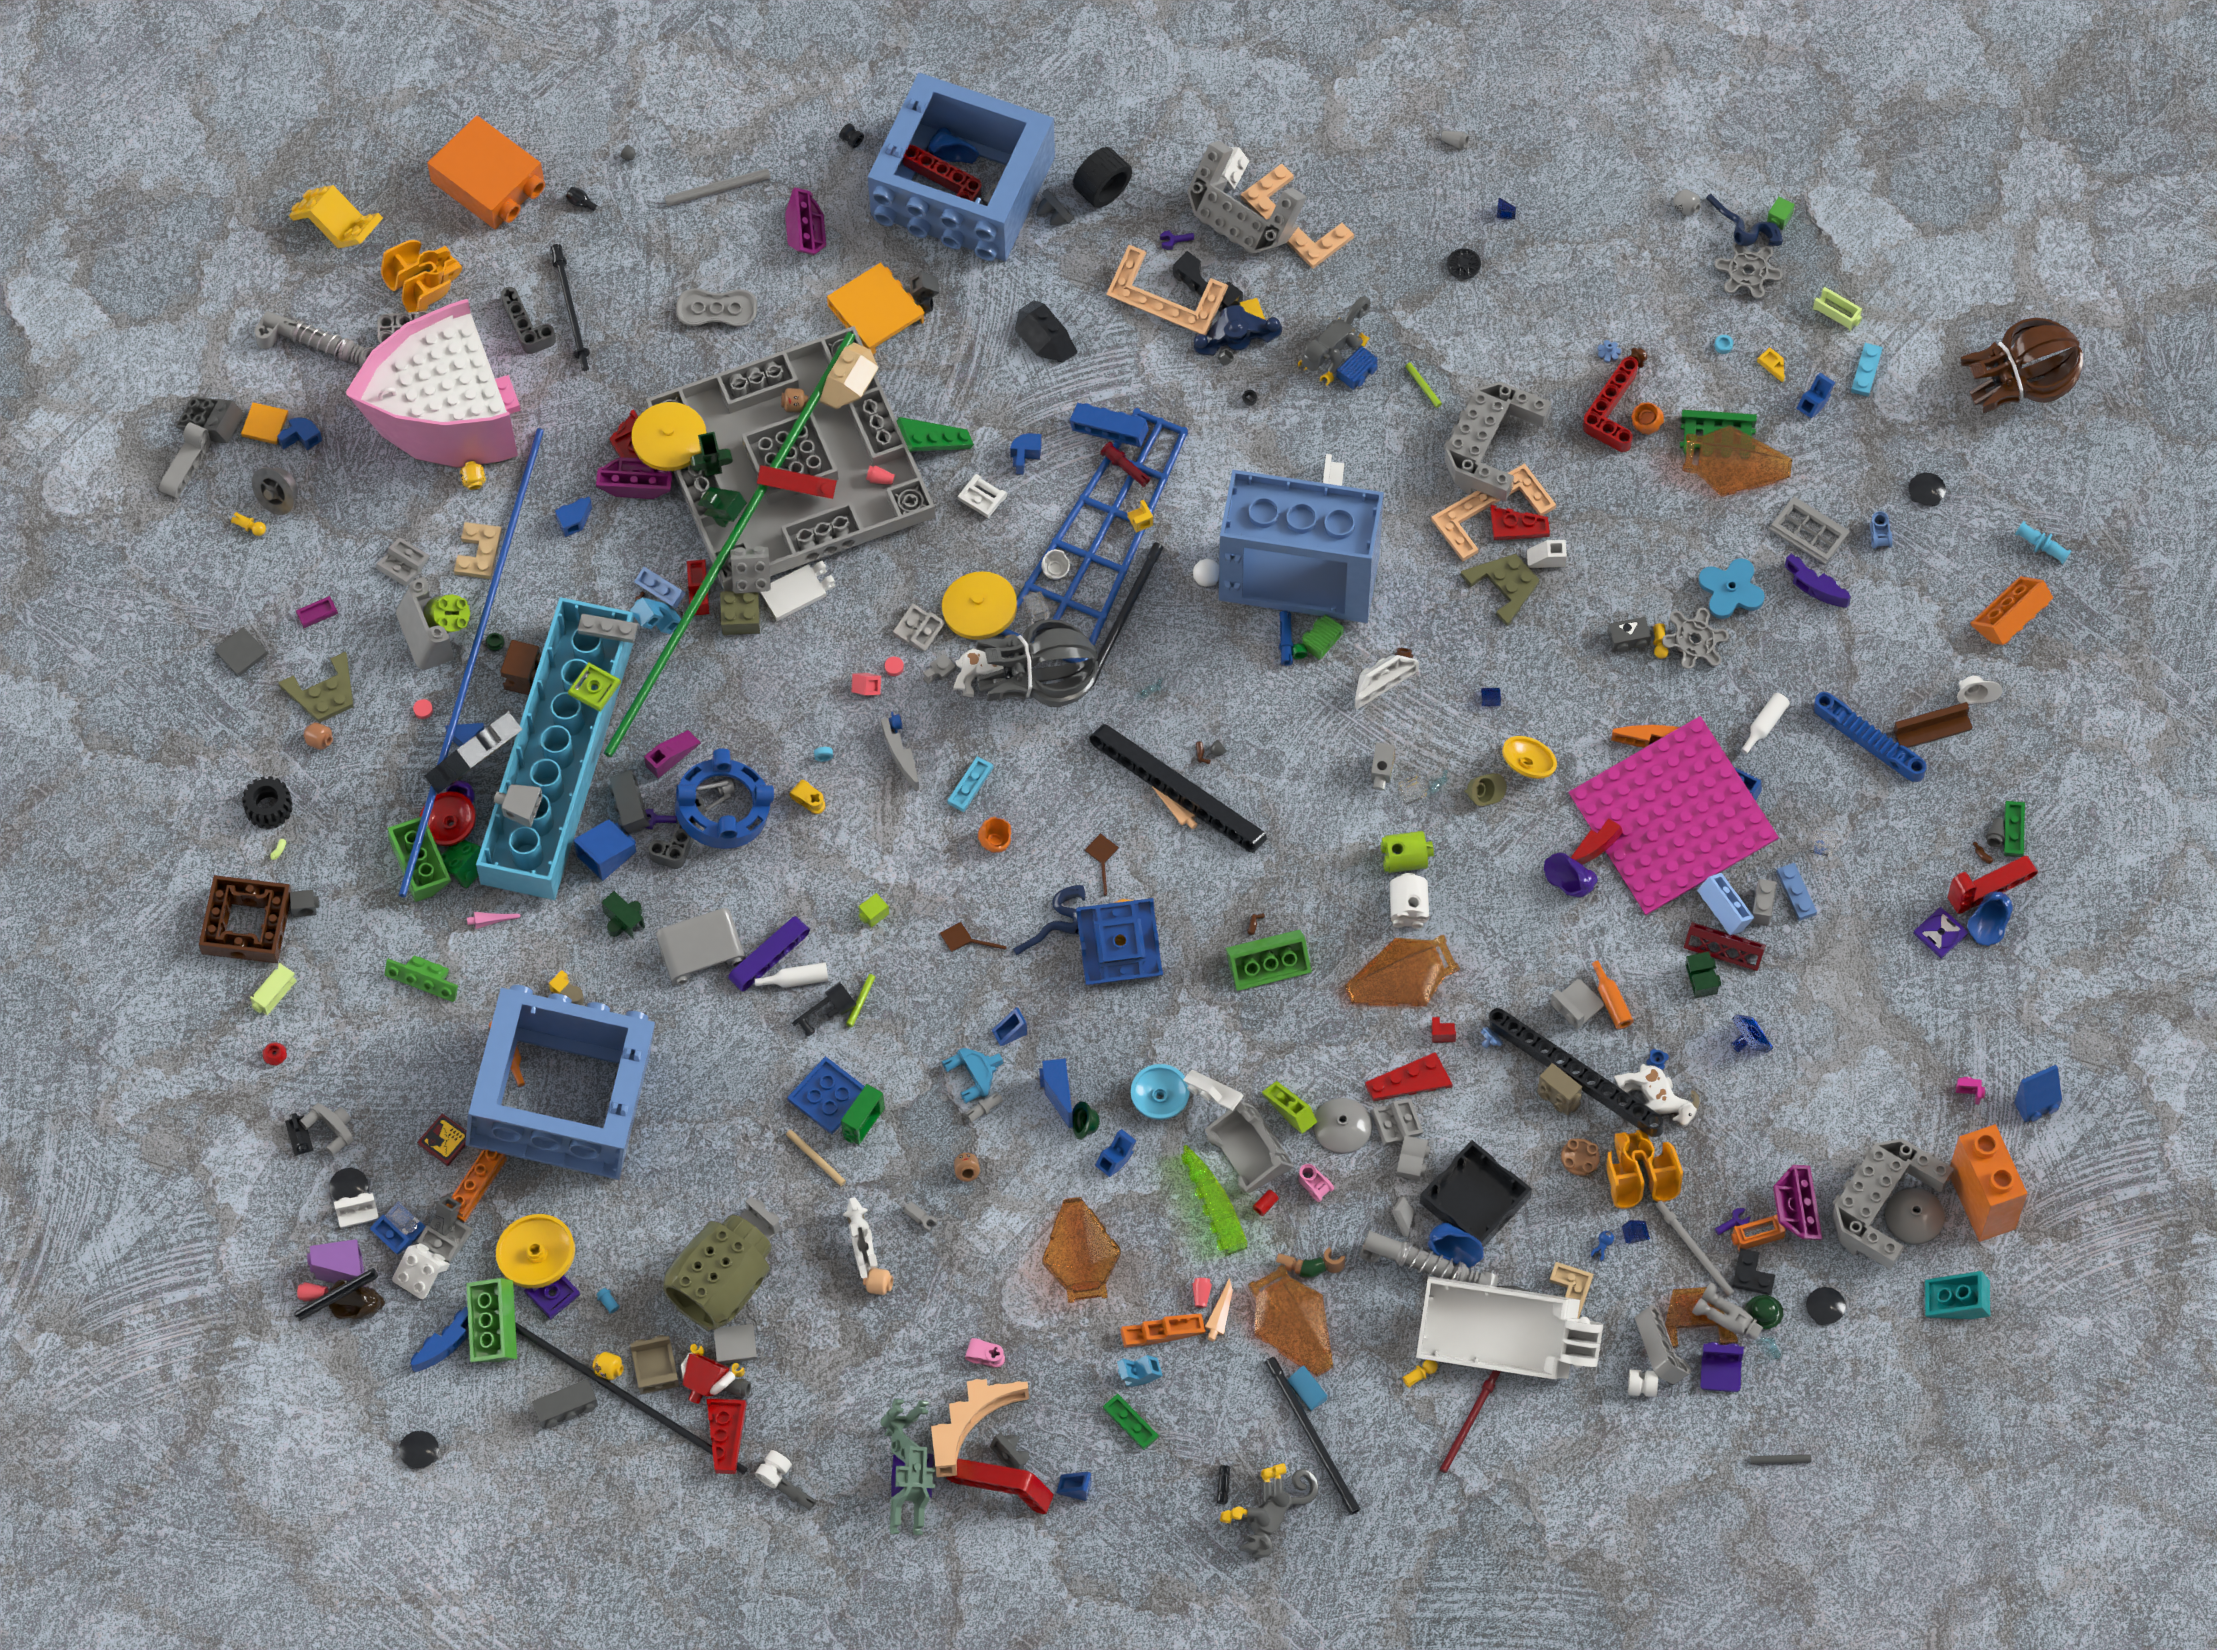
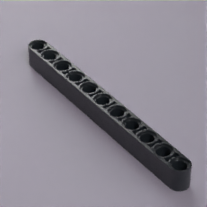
M1102 724L1090 735L1089 740L1095 748L1246 851L1254 853L1267 840L1263 830L1110 726Z
M1495 1008L1489 1013L1490 1027L1498 1035L1546 1067H1549L1551 1063L1555 1064L1581 1085L1583 1092L1651 1137L1662 1135L1664 1127L1663 1118L1660 1114L1503 1009ZM1502 1019L1500 1022H1495L1494 1020ZM1512 1029L1518 1030L1516 1032H1510V1030ZM1528 1039L1533 1040L1530 1043L1525 1042ZM1542 1050L1549 1051L1547 1053H1541ZM1559 1060H1563V1061H1564V1062L1561 1063V1064L1556 1063V1062L1559 1061ZM1573 1071H1579L1580 1073H1578V1074H1573L1572 1072H1573ZM1590 1081L1596 1082L1593 1085L1587 1084ZM1611 1092L1610 1095H1604L1603 1093ZM1621 1102L1627 1103L1625 1106L1619 1105ZM1636 1113L1643 1114L1642 1116H1635ZM1653 1123L1658 1124L1657 1127H1652L1650 1125Z

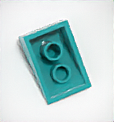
M1982 1271L1925 1279V1316L1928 1318L1951 1319L1990 1317V1280Z

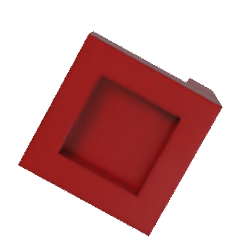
M1432 1017V1043L1456 1042L1455 1024L1440 1023V1017Z

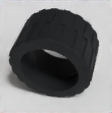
M1100 148L1089 155L1079 166L1073 178V187L1092 206L1101 208L1113 202L1125 190L1132 177V167L1112 148Z

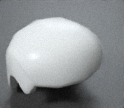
M1054 549L1047 552L1043 557L1041 563L1042 570L1048 578L1058 580L1065 577L1068 573L1070 561L1063 551Z
M1207 558L1200 560L1194 566L1193 578L1198 585L1204 587L1216 585L1219 580V564L1216 561Z

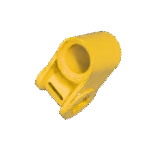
M801 779L789 792V796L796 803L802 805L811 813L820 814L825 810L826 805L823 794L812 787L807 781Z

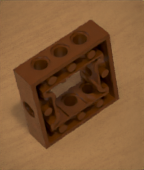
M214 875L199 940L201 954L278 964L291 904L290 892L292 890L290 884ZM232 905L265 908L266 915L264 924H261L262 933L260 941L252 933L247 935L227 931Z

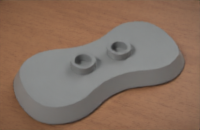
M697 288L688 289L678 297L676 314L682 323L691 326L708 322H723L731 326L740 327L750 324L756 317L757 300L751 292L743 289L725 293H711Z

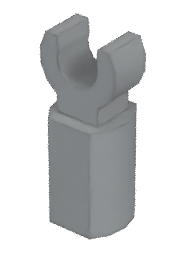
M912 1201L904 1208V1213L918 1224H922L926 1232H931V1228L927 1225L929 1222L935 1225L938 1224L934 1216H927V1213Z

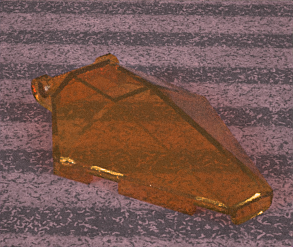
M1731 425L1703 436L1695 434L1686 435L1687 449L1682 471L1698 474L1721 497L1735 494L1737 491L1745 489L1750 490L1791 477V458ZM1700 444L1698 465L1696 466L1692 464L1694 445Z
M1440 935L1433 940L1395 938L1345 985V991L1351 1003H1368V1005L1398 1006V1004L1427 1006L1443 979L1460 970L1458 963H1455L1449 951L1445 936ZM1438 946L1448 964L1446 968H1444L1436 947Z
M1082 1197L1064 1199L1060 1212L1057 1214L1048 1247L1045 1249L1042 1264L1064 1287L1067 1292L1068 1303H1074L1075 1300L1097 1297L1102 1299L1108 1298L1106 1284L1121 1255V1249L1114 1239L1110 1238L1106 1228L1092 1209L1088 1208Z
M1280 1265L1276 1271L1260 1280L1248 1283L1250 1291L1256 1298L1254 1336L1278 1349L1279 1353L1298 1366L1302 1367L1304 1365L1316 1377L1332 1369L1333 1359L1323 1294L1291 1278L1283 1265ZM1279 1277L1282 1278L1281 1280L1275 1282L1274 1284H1272V1285L1266 1287V1288H1265L1264 1290H1262L1261 1292L1259 1291L1260 1288H1262L1263 1286L1269 1284L1270 1282H1272V1281L1278 1279Z

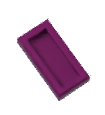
M328 596L296 610V614L303 628H306L338 614V611L331 597Z

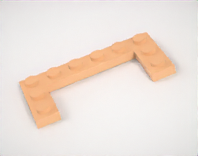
M1280 164L1241 193V199L1255 213L1266 220L1270 219L1276 205L1269 197L1292 181L1294 175L1283 164ZM1341 223L1314 243L1298 227L1287 244L1314 269L1354 238V234Z
M1128 245L1106 295L1198 334L1207 335L1228 285L1210 278L1196 311H1193L1132 286L1146 252Z
M1525 463L1508 473L1514 476L1513 488L1509 495L1520 490L1538 515L1541 516L1556 508L1555 502ZM1475 491L1432 516V522L1462 562L1477 554L1479 549L1461 527L1460 523L1490 507V504L1497 503L1500 499L1480 491Z

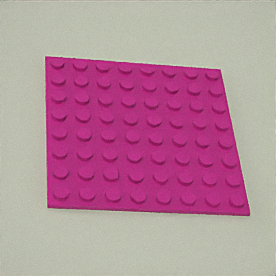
M1701 716L1568 792L1591 830L1598 833L1608 818L1622 827L1623 833L1605 852L1645 915L1705 882L1709 876L1719 874L1779 839L1777 833Z

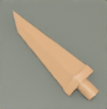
M1152 786L1181 825L1187 823L1191 829L1197 827L1198 824L1193 820L1196 817L1194 814Z
M1230 1278L1205 1325V1328L1210 1330L1207 1339L1212 1342L1215 1341L1217 1334L1223 1335L1225 1332L1233 1292Z

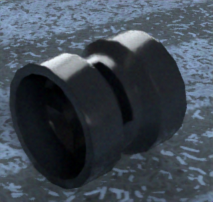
M848 123L841 129L839 138L847 141L850 147L856 148L863 141L864 134L856 131L855 127Z

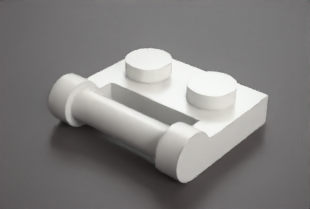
M975 474L958 495V500L989 518L999 504L1006 499L1008 493L1004 490L1000 491L982 480L981 476ZM975 486H980L981 488H983L984 490L988 491L996 497L993 498L989 496L988 494L979 490Z

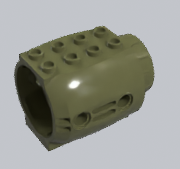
M730 1215L722 1224L709 1221L689 1242L667 1270L663 1290L670 1301L676 1306L677 1311L709 1332L710 1329L715 1330L723 1327L740 1312L769 1273L770 1267L765 1257L771 1251L772 1245L759 1229L740 1216Z

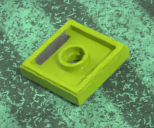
M588 662L568 690V695L601 712L621 684V680ZM593 685L598 686V689L592 690L591 687Z

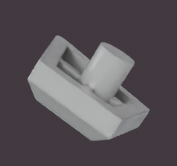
M1404 1196L1399 1198L1392 1213L1403 1237H1407L1415 1210Z

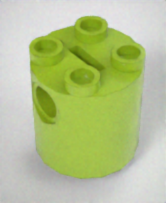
M454 594L433 597L427 602L423 615L429 628L442 626L448 633L459 631L467 626L470 609L466 599Z
M1423 831L1385 835L1382 837V842H1380L1382 854L1385 853L1383 861L1384 872L1395 873L1427 869L1428 857L1434 856L1432 841L1426 842Z

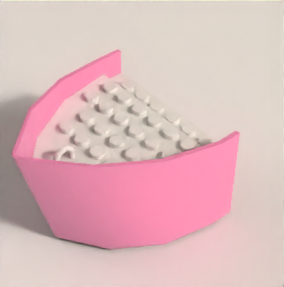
M468 299L449 304L403 325L372 350L346 391L347 396L383 438L415 459L458 468L464 467L465 463L469 461H475L477 464L501 462L518 456L510 414L521 411L509 375L497 379L494 378L470 312Z

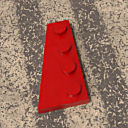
M1436 1052L1365 1082L1373 1102L1396 1098L1399 1095L1417 1094V1092L1427 1090L1430 1092L1436 1091L1439 1088L1445 1087L1447 1089L1453 1087Z
M706 1399L715 1473L736 1474L747 1406L746 1400Z

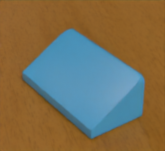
M1304 1365L1287 1379L1310 1411L1327 1401V1394Z

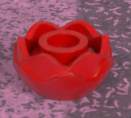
M272 1042L263 1049V1059L267 1064L277 1066L287 1058L286 1048L281 1043Z

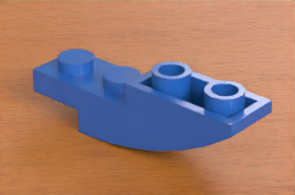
M465 1306L462 1311L459 1310L456 1313L452 1324L446 1326L442 1331V1336L434 1333L432 1337L429 1336L424 1341L420 1352H416L411 1358L410 1364L414 1372L427 1369L444 1360L468 1338L465 1330L468 1325V1307Z

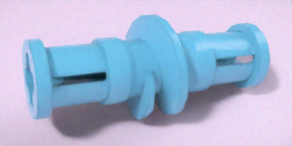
M2025 521L2022 522L2015 533L2016 536L2020 535L2028 540L2029 543L2035 545L2034 552L2042 549V552L2045 551L2046 554L2061 561L2062 565L2071 553L2070 549L2066 550L2058 545L2057 542L2051 540L2052 533L2045 536V533L2041 534L2038 530H2034Z

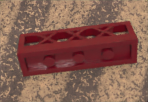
M1692 922L1683 948L1697 953L1709 951L1711 957L1758 971L1766 945ZM1691 935L1699 937L1703 944L1697 947L1690 945ZM1712 942L1718 943L1721 950L1712 952L1708 944ZM1735 948L1739 956L1735 958L1729 957L1726 950ZM1750 953L1757 955L1756 965L1748 963L1744 956Z

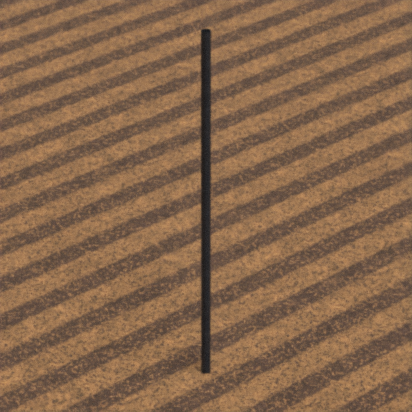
M515 1322L517 1333L713 1455L712 1445L609 1380L597 1376L590 1368ZM737 1462L736 1471L744 1475L748 1468Z

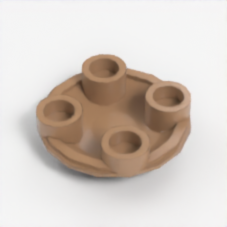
M1570 1139L1561 1151V1161L1564 1168L1568 1172L1579 1176L1592 1173L1600 1162L1598 1146L1586 1139Z

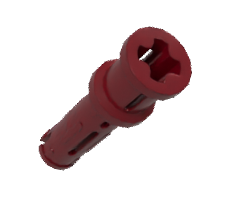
M1108 442L1100 451V455L1106 456L1112 461L1113 466H1119L1142 487H1145L1150 482L1151 478L1126 458L1125 453L1116 449L1112 442Z

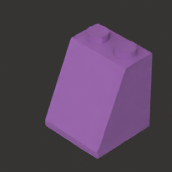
M357 1239L310 1246V1253H307L310 1271L315 1273L316 1279L335 1284L338 1280L350 1281L364 1273L362 1253Z

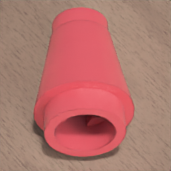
M876 465L874 467L870 466L866 480L875 484L892 485L895 474H891Z
M1195 1278L1194 1283H1192L1195 1307L1206 1308L1212 1284H1210V1279Z
M307 1282L300 1284L297 1290L299 1300L304 1302L316 1300L329 1293L327 1286Z

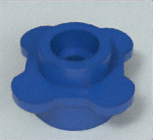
M891 712L892 717L889 718L890 728L894 729L895 733H898L899 729H903L900 714L894 715Z
M1653 1049L1650 1051V1058L1647 1059L1646 1064L1663 1070L1665 1068V1061L1668 1060L1669 1056L1661 1050Z

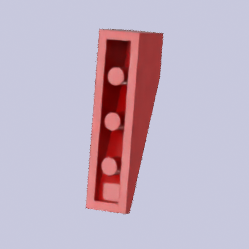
M760 465L757 484L830 499L834 497L837 482L829 478Z

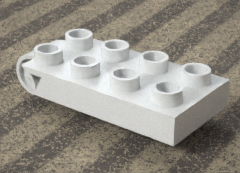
M1428 1276L1416 1358L1549 1379H1568L1570 1364H1573L1576 1368L1597 1366L1603 1324L1590 1321L1587 1317L1577 1318L1580 1304L1579 1299Z

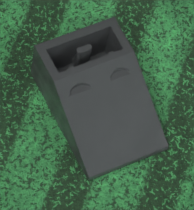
M192 397L176 428L184 431L187 424L191 422L206 428L211 441L229 443L244 412L233 400Z

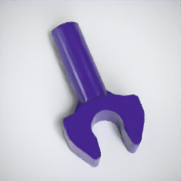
M1170 230L1165 231L1160 235V240L1168 239L1170 241L1163 242L1162 248L1173 250L1175 243L1194 240V233L1175 236Z
M646 809L647 817L651 818L648 820L650 826L645 827L647 829H653L656 823H677L676 816L656 815L653 809Z
M1745 1208L1733 1210L1732 1219L1715 1228L1717 1235L1724 1233L1734 1226L1749 1223L1750 1216L1744 1220L1738 1218L1744 1214Z

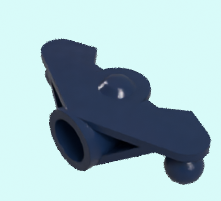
M1230 306L1220 312V318L1210 328L1207 335H1196L1194 338V350L1198 354L1214 356L1221 346L1227 345L1230 349L1239 351L1247 348L1251 339L1258 338L1269 343L1281 335L1282 326L1276 317L1264 320L1246 312L1242 306Z

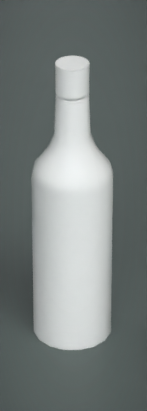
M1780 693L1772 695L1750 727L1751 734L1741 749L1742 753L1747 754L1756 741L1767 737L1790 705L1789 700Z
M826 962L781 969L773 976L755 979V985L776 984L787 988L827 982L829 980Z

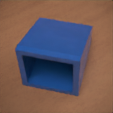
M610 819L573 840L577 857L602 881L637 852L636 841L630 835L626 836L618 823H613Z

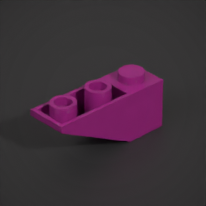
M687 730L658 744L644 756L645 766L659 779L700 745L701 742Z

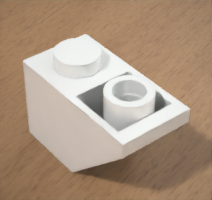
M1546 540L1527 549L1528 568L1565 567L1566 540Z

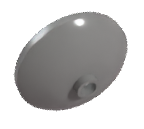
M1348 1098L1332 1099L1324 1103L1315 1114L1317 1123L1313 1125L1314 1135L1321 1146L1331 1152L1338 1154L1355 1152L1363 1147L1370 1138L1372 1131L1371 1117L1366 1108L1355 1100ZM1344 1118L1346 1122L1342 1123L1339 1120Z
M1919 1188L1901 1190L1891 1197L1886 1206L1885 1221L1889 1231L1897 1239L1905 1243L1916 1245L1927 1243L1937 1237L1943 1228L1945 1214L1942 1204L1932 1193ZM1913 1209H1918L1920 1212L1915 1213Z

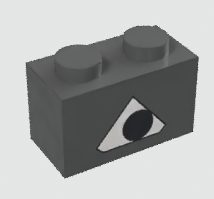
M1646 617L1609 623L1608 636L1613 652H1624L1631 648L1641 649L1650 645L1651 635Z

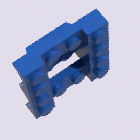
M1153 898L1076 908L1086 986L1163 976ZM1123 935L1126 938V943L1123 946H1118L1115 943L1116 936Z

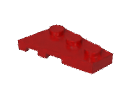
M1490 504L1493 541L1550 537L1548 517L1528 512L1519 513L1510 508L1501 509L1497 508L1496 505Z

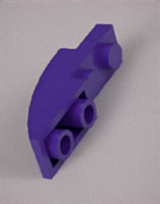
M1792 553L1786 557L1784 567L1794 575L1793 584L1799 589L1827 604L1844 608L1849 606L1851 600L1849 592L1839 587L1832 577H1828L1825 573L1818 577L1814 570L1806 567L1803 561Z

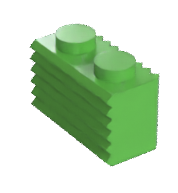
M1326 614L1322 619L1319 617L1313 625L1314 628L1311 631H1307L1302 637L1303 645L1306 647L1307 652L1319 660L1323 658L1342 636L1344 626Z

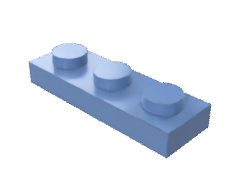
M646 567L642 568L634 581L674 608L678 607L686 592Z
M1792 863L1777 868L1776 873L1798 921L1817 915V910L1796 864Z

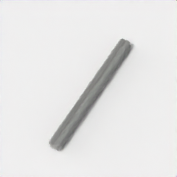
M766 168L665 196V202L667 206H672L767 180L771 177L770 172Z

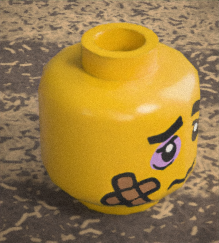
M606 1351L595 1357L592 1366L597 1376L610 1381L614 1380L617 1376H621L624 1369L621 1358Z

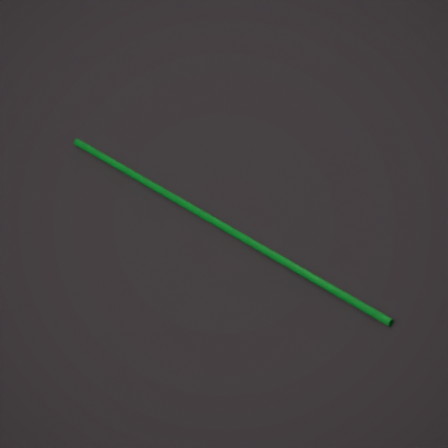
M848 332L770 467L778 469L781 467L821 398L827 376L843 349L853 343L855 339L853 333ZM759 484L603 752L607 757L612 758L727 560L730 550L734 548L769 486Z

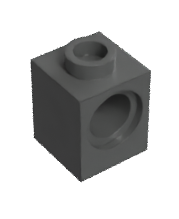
M920 271L909 279L910 291L913 296L922 299L923 297H934L939 293L938 277Z
M313 889L290 892L293 917L317 915L316 908L320 907L319 897L315 896Z

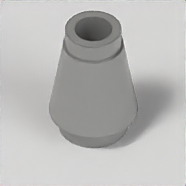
M1444 130L1441 135V141L1462 149L1468 146L1469 134H1466L1464 131Z

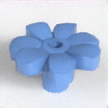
M1605 340L1604 345L1600 344L1598 346L1599 358L1605 357L1604 362L1609 363L1610 359L1616 361L1618 355L1621 354V349L1617 348L1618 343H1611L1609 340Z
M1486 1027L1481 1030V1033L1486 1038L1481 1044L1486 1049L1491 1044L1499 1047L1503 1044L1501 1039L1497 1037L1498 1034L1494 1031L1492 1032L1491 1028Z

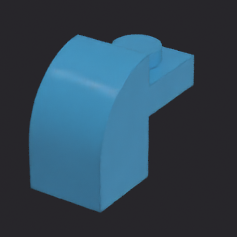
M1145 1355L1136 1361L1124 1358L1117 1361L1118 1374L1122 1380H1125L1126 1386L1133 1387L1147 1384L1163 1376L1158 1358Z

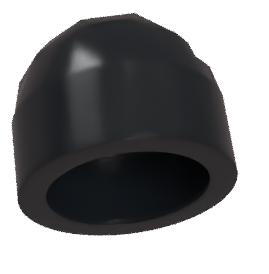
M923 297L920 300L922 309L926 312L933 311V298Z
M1247 390L1242 395L1244 403L1248 406H1253L1258 400L1257 394L1253 390ZM1249 395L1253 401H1250L1247 396Z

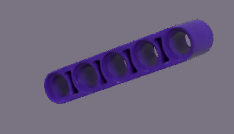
M797 916L792 917L730 972L728 979L742 992L746 991L755 983V979L761 978L809 934L810 929Z

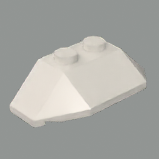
M1390 655L1386 659H1380L1373 667L1364 669L1359 675L1355 708L1359 709L1418 672V660L1399 655Z

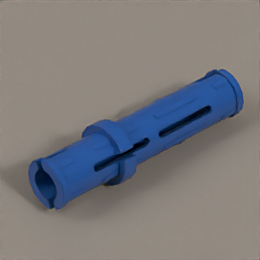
M1281 611L1279 613L1281 665L1290 666L1293 664L1292 647L1294 646L1292 643L1291 612Z

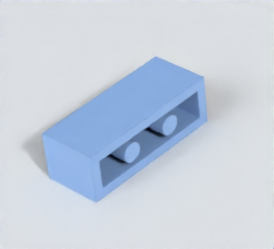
M1722 873L1709 876L1697 890L1729 935L1743 932L1754 919L1752 913Z

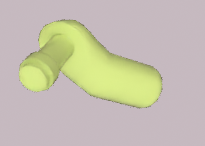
M279 840L277 848L270 855L272 860H276L284 851L286 840Z

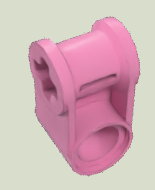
M1304 1164L1300 1168L1299 1183L1317 1202L1322 1201L1324 1195L1334 1190L1332 1183L1312 1164ZM1310 1173L1312 1177L1305 1178L1303 1174Z
M971 1338L965 1355L966 1360L993 1368L1001 1367L1004 1364L1005 1356L1001 1346L977 1338Z

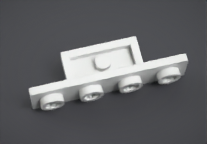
M1191 1070L1183 1079L1188 1085L1187 1089L1194 1095L1198 1094L1205 1100H1211L1232 1111L1243 1098L1242 1093L1194 1070Z

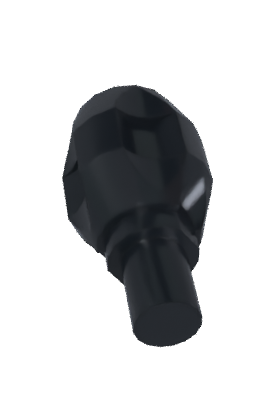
M571 187L566 194V199L577 207H587L595 211L598 206L590 201L591 199H589L585 191L580 188Z

